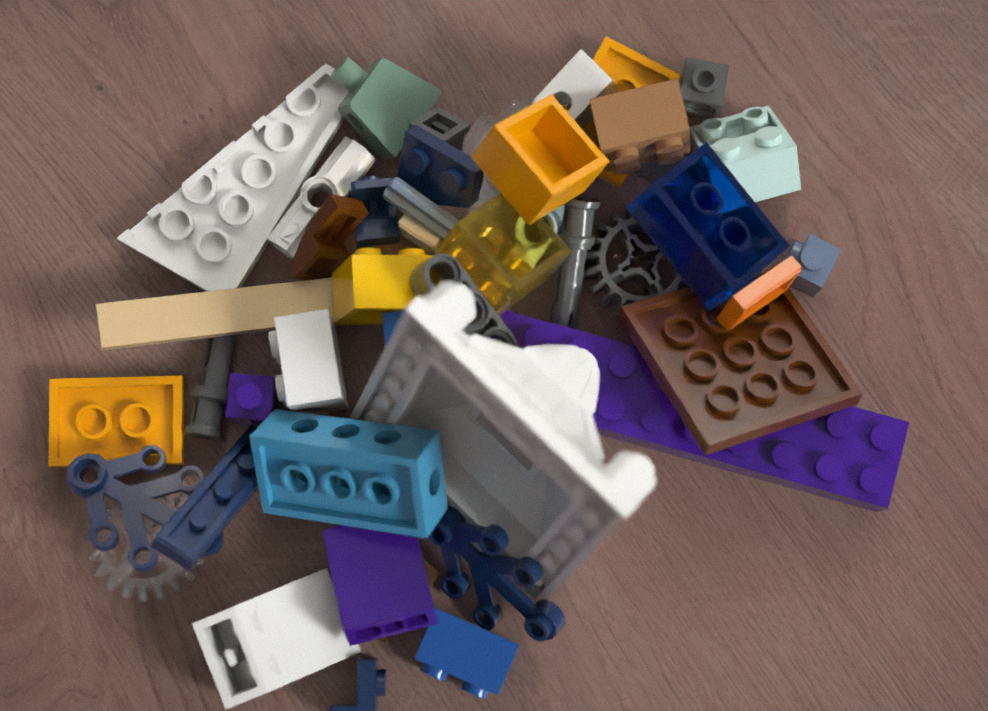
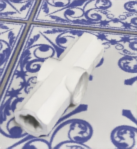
M345 136L317 174L304 182L300 190V196L267 237L268 242L293 260L307 227L319 210V208L310 204L312 197L321 191L349 197L351 182L359 181L365 176L375 163V157L358 142Z

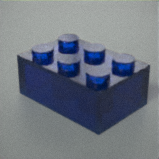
M707 142L626 206V209L708 311L737 293L790 247L788 242Z

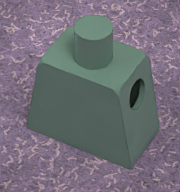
M346 56L331 75L333 79L349 91L338 106L339 112L383 160L394 158L399 154L403 147L405 131L409 129V123L428 112L442 94V91L383 57L371 61L364 70Z

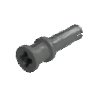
M578 195L563 204L565 207L561 231H558L556 234L557 244L560 246V256L550 323L576 329L587 250L591 249L595 242V237L591 233L595 210L600 208L601 201L598 199Z
M236 335L208 339L200 384L195 385V389H192L191 397L195 401L190 425L185 426L184 434L206 440H223L224 433L220 431L224 407L227 405V380L231 368Z

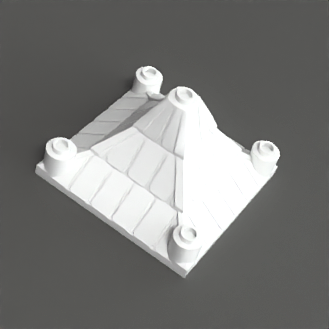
M442 281L423 299L419 296L405 308L349 419L439 431L448 506L456 508L464 516L468 524L485 527L495 524L503 528L508 534L509 544L499 555L519 559L528 556L540 564L543 575L533 587L528 589L516 584L512 576L505 575L535 604L539 600H546L654 489L656 485L654 468L643 455L625 451L618 453L606 466L602 464L601 461L604 459V454L592 416L595 412L599 392L600 371L595 357L589 351L574 345H539L526 347L523 350L476 334L469 337L462 329L475 318L474 297L462 284ZM471 542L479 551H482L478 543Z

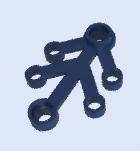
M148 445L142 448L139 453L109 461L93 453L78 456L70 463L66 472V480L71 491L86 500L92 525L89 533L92 544L100 551H110L119 542V533L116 527L108 520L104 495L120 503L131 546L128 554L131 565L139 572L151 571L157 565L158 555L156 550L149 544L143 516L164 526L176 511L154 499L178 492L190 496L205 479L202 471L196 466L189 465L180 469L178 473L128 486L115 478L140 470L149 475H157L165 469L167 459L159 446ZM151 454L160 456V461L156 465H145L144 462L147 456ZM89 471L97 472L98 477L93 483L88 484L82 481L85 473ZM187 475H197L199 480L196 485L192 487L183 485V480ZM106 529L112 531V537L109 541L105 543L97 541V535L100 531ZM223 532L202 557H209L220 551L224 544ZM146 550L151 552V558L147 563L139 564L135 562L136 555L140 551Z
M448 506L447 511L428 536L430 541L440 546L447 571V574L440 580L444 593L453 599H459L471 587L470 578L463 571L461 556L469 564L479 605L472 612L473 619L478 626L485 630H492L503 618V611L497 604L494 588L525 617L524 628L532 639L536 641L553 639L565 625V616L562 610L549 600H539L534 604L505 576H512L515 583L520 587L531 588L543 575L540 564L528 556L519 559L499 555L509 544L508 534L503 528L495 524H491L488 527L468 524L464 516L456 508ZM471 542L478 543L482 551H479Z

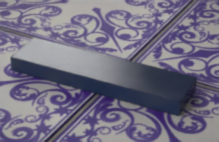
M250 425L153 538L152 548L189 572L258 489L249 437L257 429L255 426Z

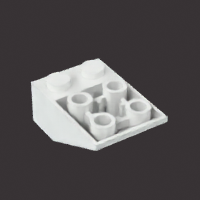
M328 568L192 623L225 709L261 696L361 652L359 644L349 645L343 632L333 580Z

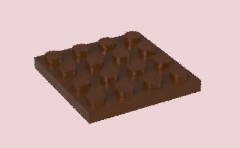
M772 263L621 306L618 315L619 321L704 455L857 405L863 395L860 388L789 288L731 330H726L717 321L716 318L731 297L773 269Z

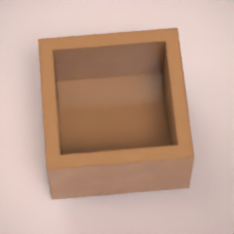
M678 79L590 99L600 149L610 161L605 166L606 172L614 170L617 175L628 174L641 168L640 164L658 161L659 165L672 164L681 161L684 158L683 154L691 153L690 128Z

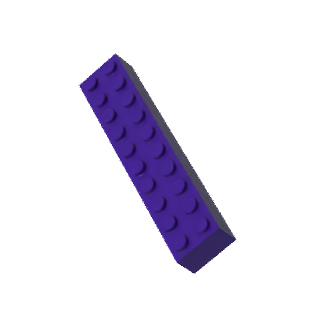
M493 307L513 334L517 347L524 350L526 347L539 345H574L586 349L595 357L600 371V381L596 408L592 416L598 435L874 512L888 509L909 426L908 421L851 406L704 455L636 346Z

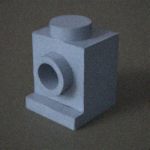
M809 234L803 243L795 239L784 260L792 256L802 268L790 286L813 298L823 288L842 249L812 234Z

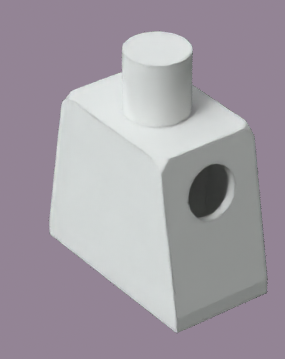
M580 49L540 92L532 104L552 94L561 105H571L567 112L583 129L594 119L590 99L614 94L617 91L613 80Z

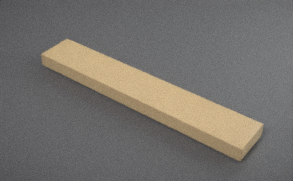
M332 277L96 304L101 351L276 330L274 317L324 309L329 310L334 321Z

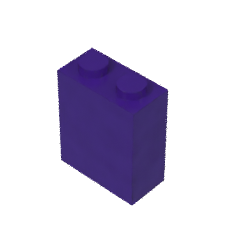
M337 524L333 528L322 530L342 628L350 646L438 624L418 537Z

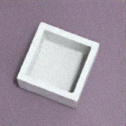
M324 309L274 317L276 330L269 331V343L272 357L276 358L278 365L281 364L282 374L275 375L279 402H283L284 408L288 407L291 411L309 414H321L348 409L336 325H334L329 310Z

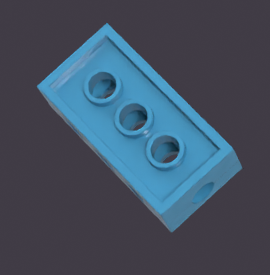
M274 409L249 436L263 513L427 538L448 509L440 434L437 430Z

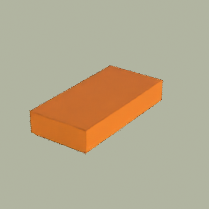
M790 256L733 295L716 318L717 321L726 330H731L783 294L801 272L802 266Z

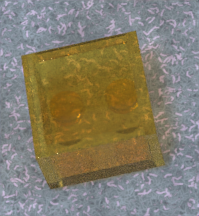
M500 193L457 222L435 250L434 254L453 256L461 264L496 313L501 315L548 280L572 251L542 218L528 225Z

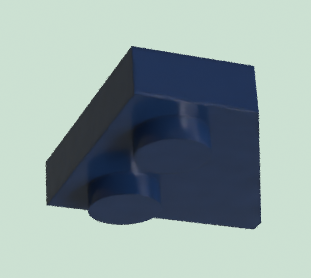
M418 125L405 131L397 178L402 179L436 205L469 208L479 200L484 172L469 155Z

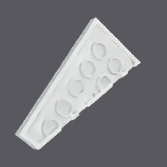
M324 64L286 96V100L266 117L263 115L252 124V129L236 142L233 140L185 180L179 190L162 204L158 203L147 212L148 216L131 230L127 229L116 239L205 292L241 288L269 244L267 237L293 205L304 182L309 179L345 120L339 112L338 106L349 91L331 77L335 69Z

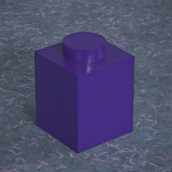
M230 373L226 418L233 424L260 426L273 410L278 409L279 406L275 377Z

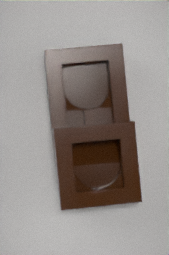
M330 194L311 220L299 243L290 269L294 279L314 280L329 278L349 257L343 241L369 214L362 200Z

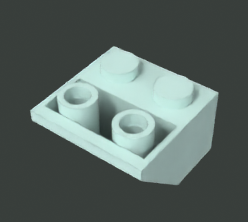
M769 106L750 107L740 114L725 118H710L699 125L689 127L691 145L705 190L718 212L801 190L797 145Z

